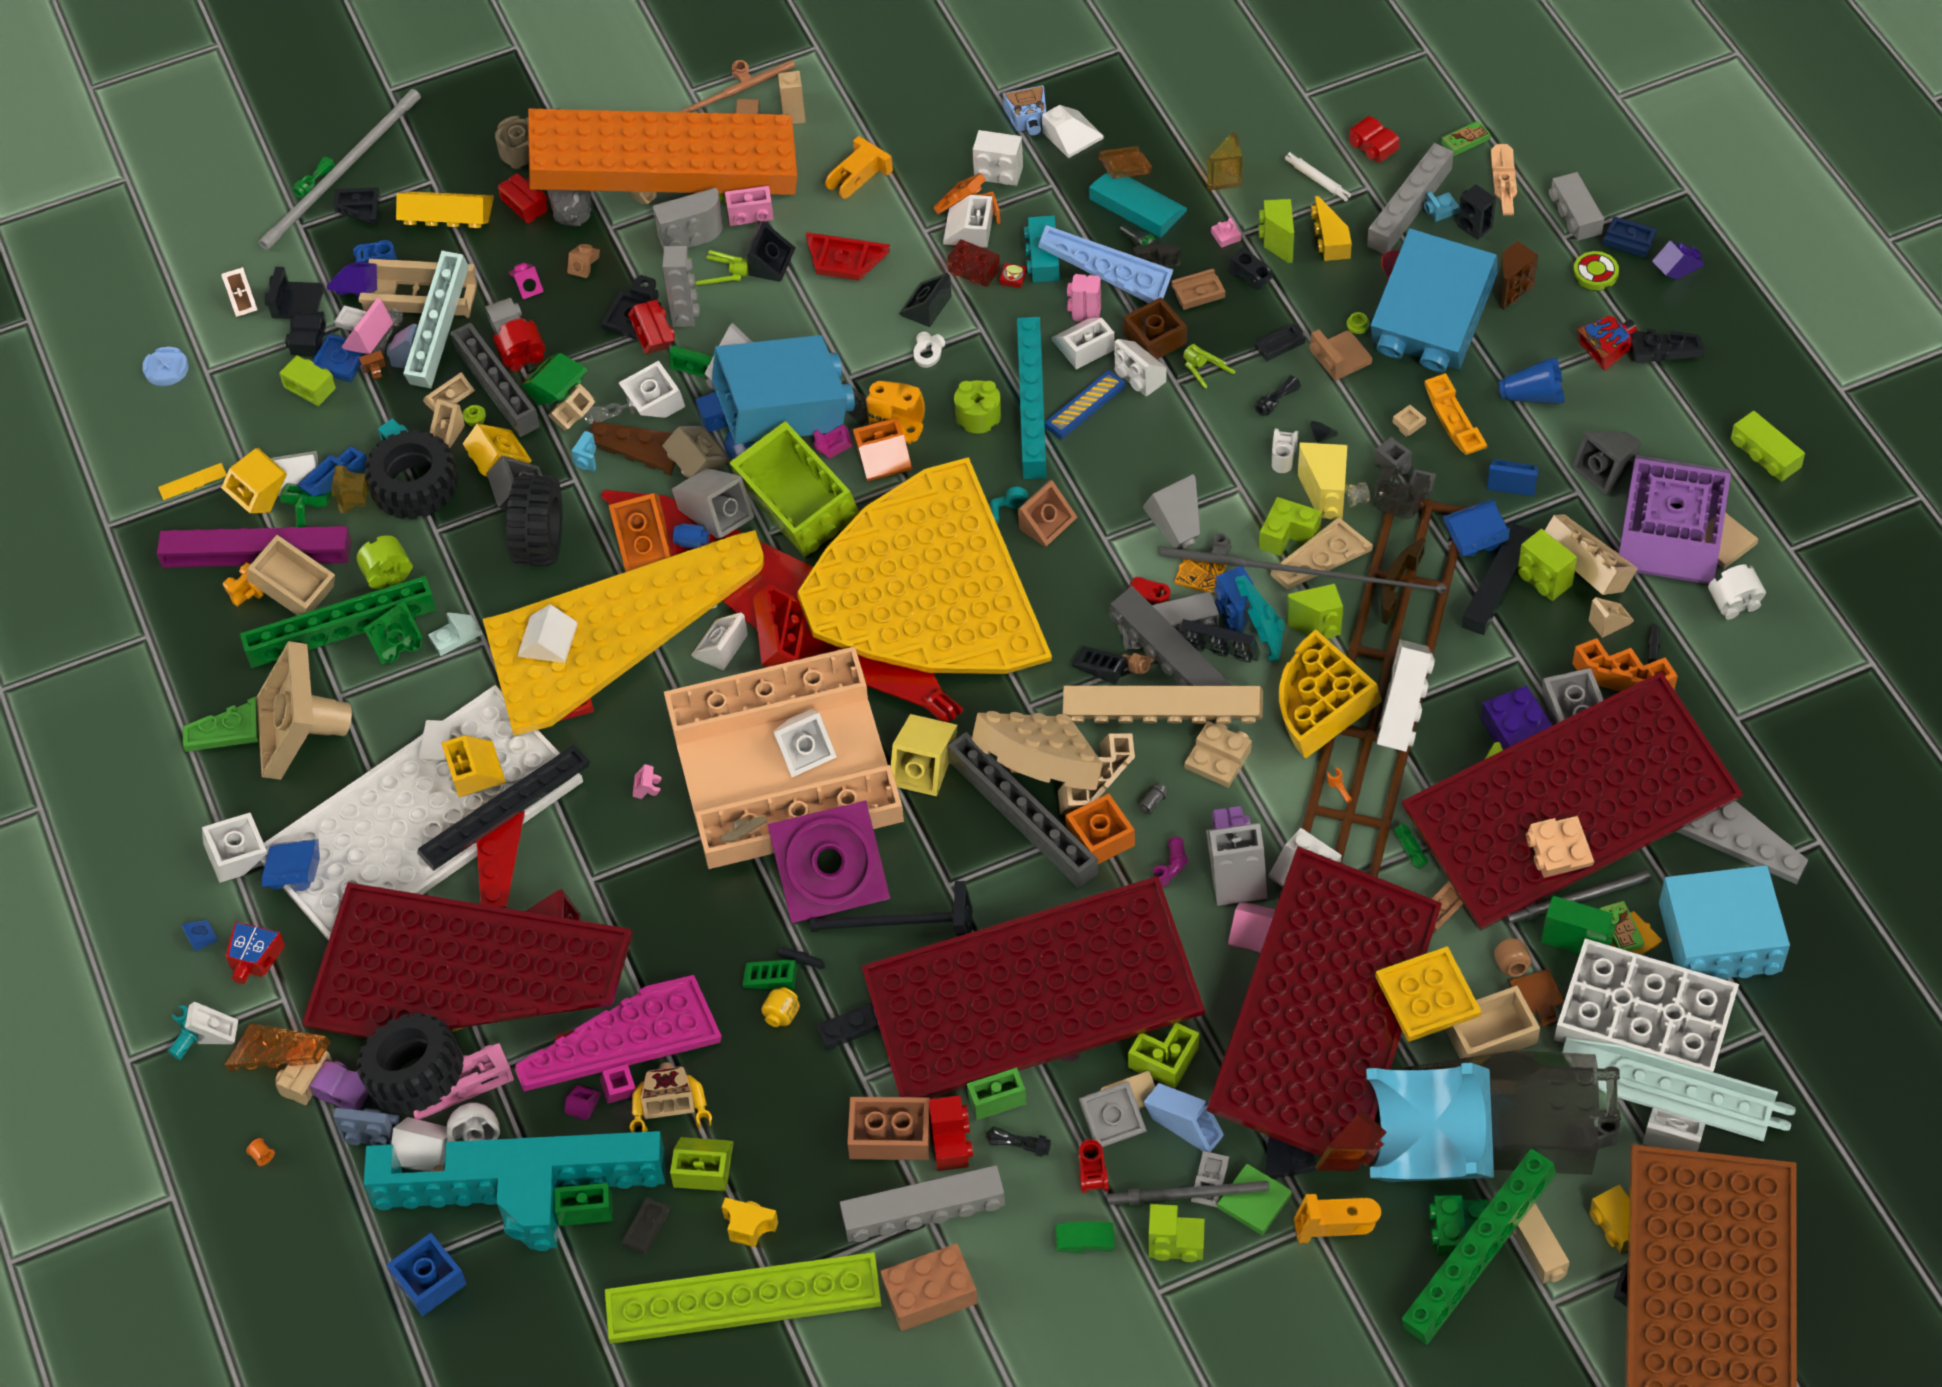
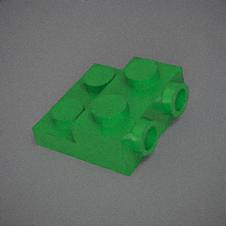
M1462 1195L1434 1197V1204H1429L1430 1220H1435V1228L1431 1229L1432 1245H1437L1438 1255H1450L1489 1205L1488 1199L1462 1200Z

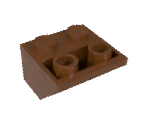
M1516 241L1502 253L1498 286L1500 308L1503 310L1510 304L1516 303L1522 294L1529 292L1535 285L1538 255L1519 241Z

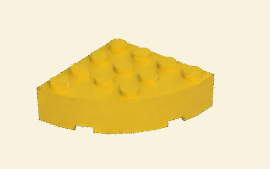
M1316 629L1296 648L1295 655L1290 662H1287L1283 670L1279 685V703L1287 732L1295 748L1305 759L1382 702L1377 683Z

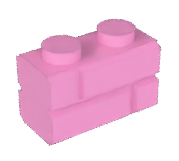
M1075 274L1072 283H1068L1067 296L1071 298L1068 299L1067 310L1072 312L1073 321L1083 322L1089 318H1099L1101 311V278L1093 275L1086 277V275Z

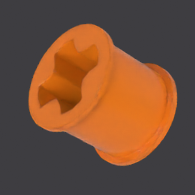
M258 1138L249 1144L246 1153L251 1155L258 1166H264L272 1160L275 1151L270 1149L262 1138Z

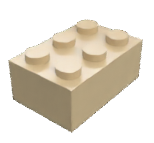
M276 535L248 567L247 581L298 616L314 611L334 587L335 574Z
M1518 986L1476 1000L1482 1011L1480 1017L1445 1029L1461 1062L1477 1065L1537 1044L1540 1027Z

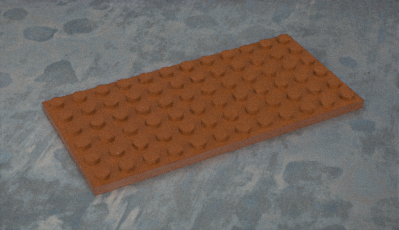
M1642 1145L1631 1146L1625 1387H1797L1795 1162Z

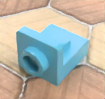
M1431 191L1426 193L1424 209L1428 215L1432 216L1435 222L1458 214L1460 207L1449 192L1437 197Z
M584 431L572 449V456L575 466L582 470L594 472L596 470L594 457L596 444L592 433Z

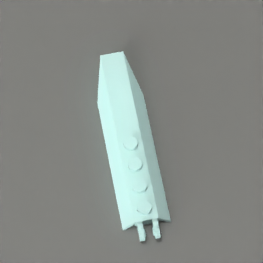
M1566 1038L1560 1059L1561 1064L1605 1094L1702 1121L1707 1125L1760 1141H1764L1768 1126L1784 1131L1790 1130L1791 1123L1778 1117H1771L1772 1110L1786 1115H1794L1796 1110L1792 1105L1775 1102L1778 1091L1620 1044Z

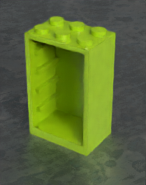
M786 421L729 462L735 475L742 476L747 494L804 557L817 551L827 540L834 538L840 530L846 527L860 513L851 491Z

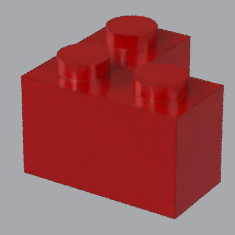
M961 1095L929 1099L937 1171L969 1167L968 1157H973L972 1141H966L965 1133H970L967 1105H962Z

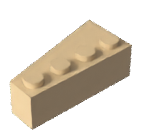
M1565 514L1554 515L1545 529L1549 535L1577 556L1575 571L1602 595L1624 592L1638 569Z

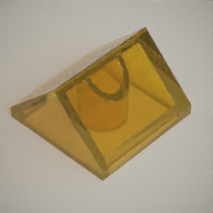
M1232 132L1208 158L1207 189L1211 191L1242 186L1243 155L1237 133Z

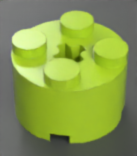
M981 380L963 381L959 384V388L954 395L957 424L965 427V431L976 434L990 431L991 427L995 424L997 426L1001 420V398L996 384L992 381Z
M387 535L377 537L378 541L372 544L370 542L364 544L356 557L359 568L369 586L379 590L402 583L413 568L409 557L398 539Z

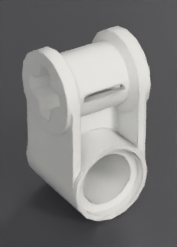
M1275 428L1271 462L1274 471L1286 473L1291 470L1294 454L1297 449L1298 431H1294V433L1282 432Z

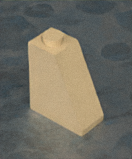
M800 71L778 73L783 115H792L793 124L806 123Z

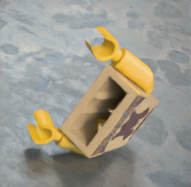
M662 1063L658 1070L648 1071L645 1081L641 1082L632 1093V1116H635V1120L630 1123L631 1132L635 1133V1129L638 1126H642V1132H648L642 1116L645 1119L694 1113L695 1109L698 1111L696 1115L697 1127L701 1129L699 1119L702 1117L707 1118L709 1126H711L712 1117L710 1112L705 1110L707 1103L702 1084L691 1075H686L683 1067H674L671 1063Z

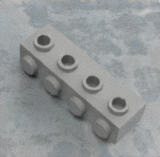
M664 246L662 268L673 327L695 326L696 317H700V305L696 304L698 295L697 289H694L695 274L691 273L693 271L692 259H689L687 246Z

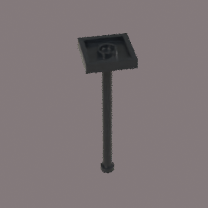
M955 881L954 909H952V912L833 919L811 917L810 928L813 933L818 932L820 929L953 922V927L958 937L972 932L973 905L966 882Z

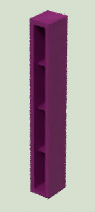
M347 526L160 531L157 556L162 568L243 566L245 563L252 564L273 538L278 535L319 564L349 563L352 540Z

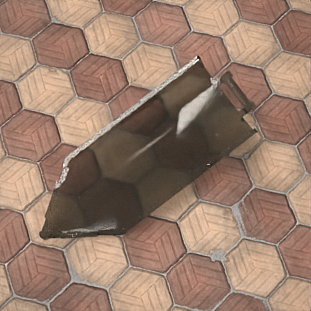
M1513 1050L1400 1069H1448L1459 1067L1461 1063H1474L1489 1069L1494 1170L1514 1171L1532 1148L1554 1163L1556 1173L1592 1175L1598 1151L1599 1122L1615 1123L1621 1120V1110L1618 1109L1617 1080L1620 1079V1069L1613 1066L1604 1069L1598 1068L1596 1054ZM1598 1081H1606V1110H1599ZM1379 1107L1368 1139V1143L1380 1150L1381 1145Z

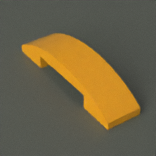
M1447 374L1425 380L1424 384L1434 410L1458 449L1465 455L1487 448V444L1478 428L1472 427L1455 397L1456 390Z

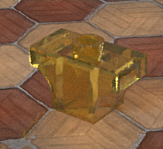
M335 466L332 496H336L340 513H349L350 509L355 506H366L369 487L365 473H353L347 470L345 466Z

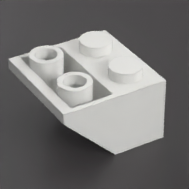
M969 195L950 207L943 244L987 248L993 218L992 196Z
M1089 318L1051 337L1054 344L1075 369L1115 350L1114 331L1103 318Z
M1122 339L1115 341V372L1120 378L1128 381L1134 390L1140 391L1147 397L1166 383V367L1139 344Z

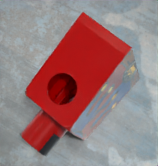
M1608 316L1579 328L1578 343L1605 371L1631 349L1630 335L1637 331V327L1631 319L1620 324L1614 316Z

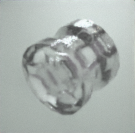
M1360 481L1357 485L1351 483L1345 485L1346 498L1350 507H1356L1359 503L1364 505L1370 503V493L1366 481Z

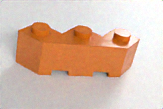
M1597 638L1575 647L1572 664L1577 671L1591 668L1598 686L1621 692L1662 671L1675 690L1678 675L1666 658L1643 666L1632 648L1609 656Z

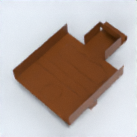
M1547 966L1546 970L1514 980H1509L1508 978L1507 982L1510 988L1518 986L1531 1012H1536L1542 1027L1558 1023L1553 1007L1561 1005L1563 998Z

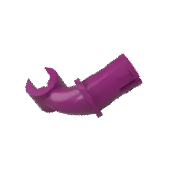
M1173 837L1168 840L1170 850L1169 866L1159 865L1153 869L1154 877H1159L1162 887L1167 886L1170 880L1178 875L1184 866L1189 863V859L1185 855L1184 840L1181 837Z

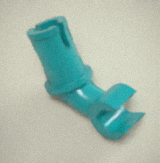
M184 1005L178 1006L184 1013V1016L176 1017L172 1014L173 1019L178 1025L184 1028H181L180 1035L168 1049V1052L178 1060H182L190 1046L198 1041L197 1033L185 1028L188 1007Z

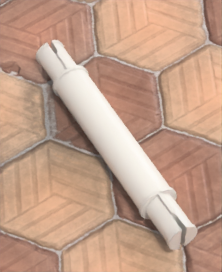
M1291 152L1288 153V156L1286 155L1285 161L1291 163L1295 169L1333 193V195L1339 196L1344 201L1350 198L1351 193L1344 190L1341 185L1315 169L1302 158H1297Z

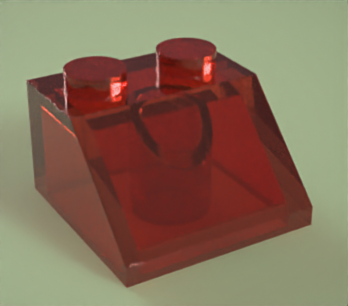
M1361 1111L1327 1147L1315 1168L1319 1171H1357L1362 1164L1367 1167L1384 1146L1381 1140L1387 1132L1364 1111Z

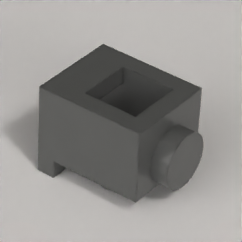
M1390 437L1375 449L1374 465L1377 467L1380 465L1394 477L1399 473L1404 475L1411 468L1412 452L1393 437Z

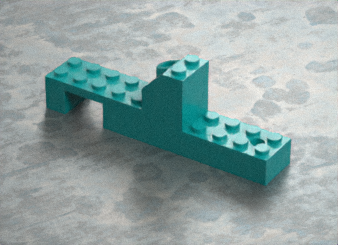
M660 1131L446 1142L445 1171L402 1173V1166L394 1146L375 1145L366 1146L363 1185L373 1208L379 1210H389L392 1207L415 1209L418 1206L439 1208L450 1204H457L459 1206H469L472 1203L497 1204L504 1222L505 1234L522 1241L530 1249L547 1251L550 1248H557L558 1220L555 1214L554 1188L608 1183L609 1187L626 1189L638 1185L656 1187L658 1184H666V1153Z

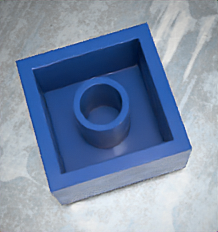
M432 1233L386 1265L394 1282L422 1317L467 1285L462 1270Z

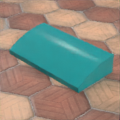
M1117 170L1104 174L1089 187L1090 200L1160 238L1187 211L1186 207Z

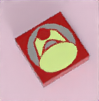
M1005 263L1000 276V285L1022 288L1027 267Z

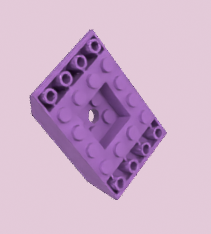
M1635 455L1619 554L1638 568L1636 573L1710 584L1715 578L1731 477L1730 469ZM1678 503L1682 508L1675 509L1671 504ZM1716 516L1712 542L1705 543L1704 537L1707 523Z

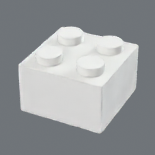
M979 130L973 147L974 175L981 173L987 182L1017 186L1023 168L1022 136Z

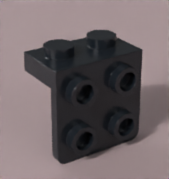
M275 267L274 274L269 279V293L265 294V305L268 306L271 317L275 319H291L297 311L318 312L324 290L321 283L289 282L285 268Z

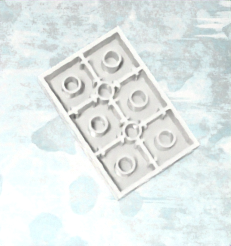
M1585 939L1557 1023L1554 1040L1565 1043L1566 1038L1620 1044L1713 1072L1739 984Z

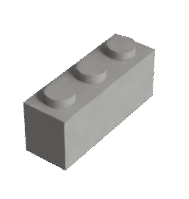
M1578 172L1553 178L1549 195L1551 200L1555 201L1558 206L1560 216L1566 220L1569 232L1573 233L1577 241L1601 235L1604 217Z

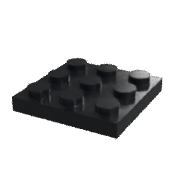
M1186 619L1182 620L1181 631L1185 639L1197 651L1203 652L1204 649L1213 650L1215 655L1227 657L1228 654L1237 656V660L1251 663V660L1258 661L1260 650L1255 636Z

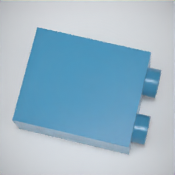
M1409 228L1371 323L1373 343L1377 344V351L1394 359L1402 358L1404 353L1420 357V364L1435 372H1445L1447 366L1460 370L1498 274L1497 255Z
M822 335L715 346L711 381L735 444L759 441L784 421L799 436L814 435L813 432L817 429L822 434H825L843 425L845 412L853 411L855 406L854 392L851 384H842L840 381L842 376L840 356L837 352L829 353Z

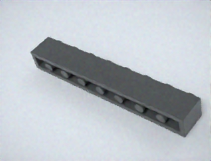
M967 732L947 745L949 762L1078 889L1098 875V859L990 754L984 753Z

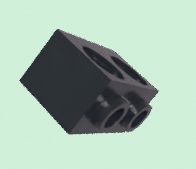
M1476 184L1469 190H1465L1460 196L1458 227L1477 240L1482 238L1493 228L1496 197Z

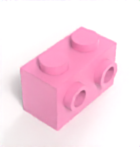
M769 186L725 192L730 226L774 220Z

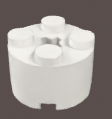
M1746 564L1721 573L1723 578L1719 581H1716L1714 578L1708 586L1721 614L1727 620L1738 616L1740 611L1747 609L1748 612L1757 610L1761 607L1760 601L1766 595V591L1753 566L1750 565V568H1748Z

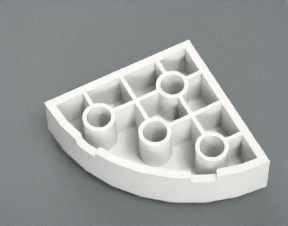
M1399 639L1392 667V679L1388 684L1379 725L1381 730L1377 737L1378 745L1407 751L1408 746H1413L1416 732L1412 731L1414 722L1419 723L1422 712L1421 703H1419L1420 697H1426L1429 685L1427 679H1425L1426 674L1432 673L1435 662L1428 646Z

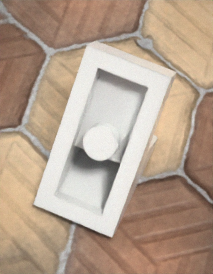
M197 1002L189 1005L185 1028L197 1033L198 1044L235 1043L238 1019Z

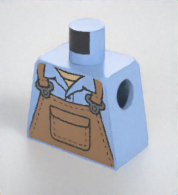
M1044 86L1003 93L1004 111L1016 131L1028 130L1030 135L1039 134L1041 131L1040 127H1042V114L1046 113Z

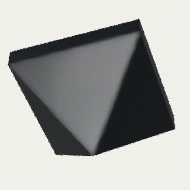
M1311 421L1310 423L1317 443L1338 435L1336 430L1321 422Z

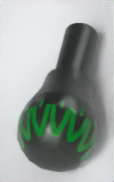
M1126 225L1121 226L1120 232L1131 238V241L1135 243L1141 252L1149 253L1155 249L1157 241L1152 234L1135 231Z

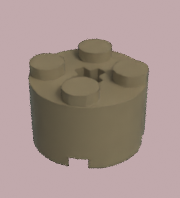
M512 116L504 119L497 126L498 130L495 132L499 156L512 168L518 169L523 165L529 164L528 117L526 119H519V116Z

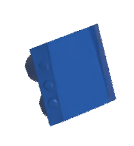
M1488 500L1443 517L1461 556H1473L1482 549L1489 552L1495 551L1501 542L1509 540L1510 528L1506 527L1495 500Z
M319 839L273 843L269 847L262 875V887L268 886L271 889H281L285 885L291 884L296 891L307 890L311 883L315 881L320 860Z

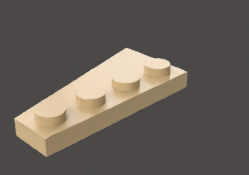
M1338 517L1280 564L1329 571L1372 551L1373 544ZM1271 570V577L1287 590L1318 576Z

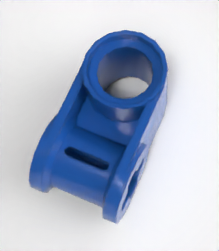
M388 240L360 244L353 249L356 262L368 263L369 259L398 260L393 244Z

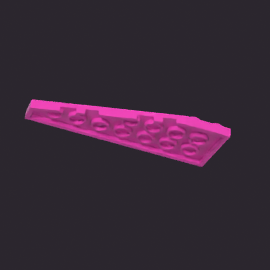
M691 975L642 988L635 996L630 999L627 997L620 1002V1005L610 1011L602 1012L574 1029V1032L570 1035L562 1036L555 1041V1044L545 1050L541 1049L517 1063L515 1071L523 1091H528L600 1073L621 1065H632L720 1043L722 1036L695 976Z

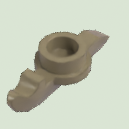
M764 816L754 817L749 821L740 818L734 822L733 830H727L725 835L720 836V840L724 842L737 840L765 824L767 819Z

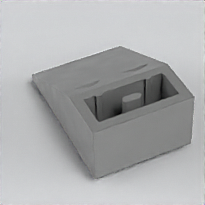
M1260 823L1206 830L1217 906L1267 899L1264 846Z

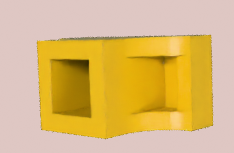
M725 1197L722 1211L724 1219L730 1221L727 1229L730 1241L756 1247L758 1239L762 1234L769 1231L775 1232L778 1225L776 1210L761 1207L758 1203L752 1201L745 1203Z

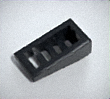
M1083 646L1072 663V667L1116 685L1126 669V658L1118 654ZM1085 655L1089 656L1086 663L1081 662ZM1094 659L1097 660L1095 665L1091 664Z

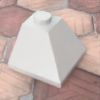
M1058 105L1042 114L1043 134L1068 158L1103 139V135L1078 110Z
M813 709L789 718L773 731L791 777L837 758L820 713Z

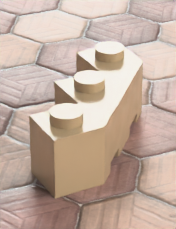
M1132 733L1108 734L1100 742L1101 757L1099 759L1103 765L1097 789L1088 790L1065 787L1064 783L1058 790L1060 814H1068L1098 799L1135 758Z

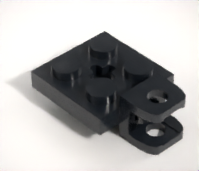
M639 275L629 289L630 293L620 290L601 323L602 330L639 340L627 315L635 305L658 300L659 293L658 290H655L656 280ZM645 282L648 283V286H647V287H646V286H642V287L640 286L642 283H645Z

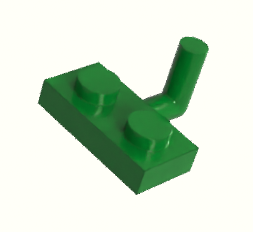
M287 483L280 494L282 503L295 505L296 528L306 527V505H312L313 507L327 506L332 497V491L311 496L298 488L297 484Z

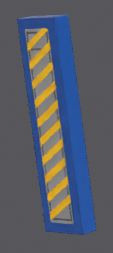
M1108 370L1045 422V428L1062 440L1123 390L1125 382Z

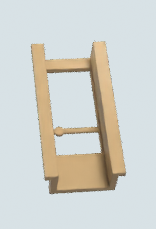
M369 259L368 263L377 264V290L372 293H360L359 303H362L363 310L368 311L375 300L379 298L382 300L387 311L422 313L427 296H416L420 289L419 285L431 286L438 262ZM468 264L469 268L463 287L466 288L464 298H459L454 315L470 317L477 288L474 264ZM398 284L414 285L412 295H395Z

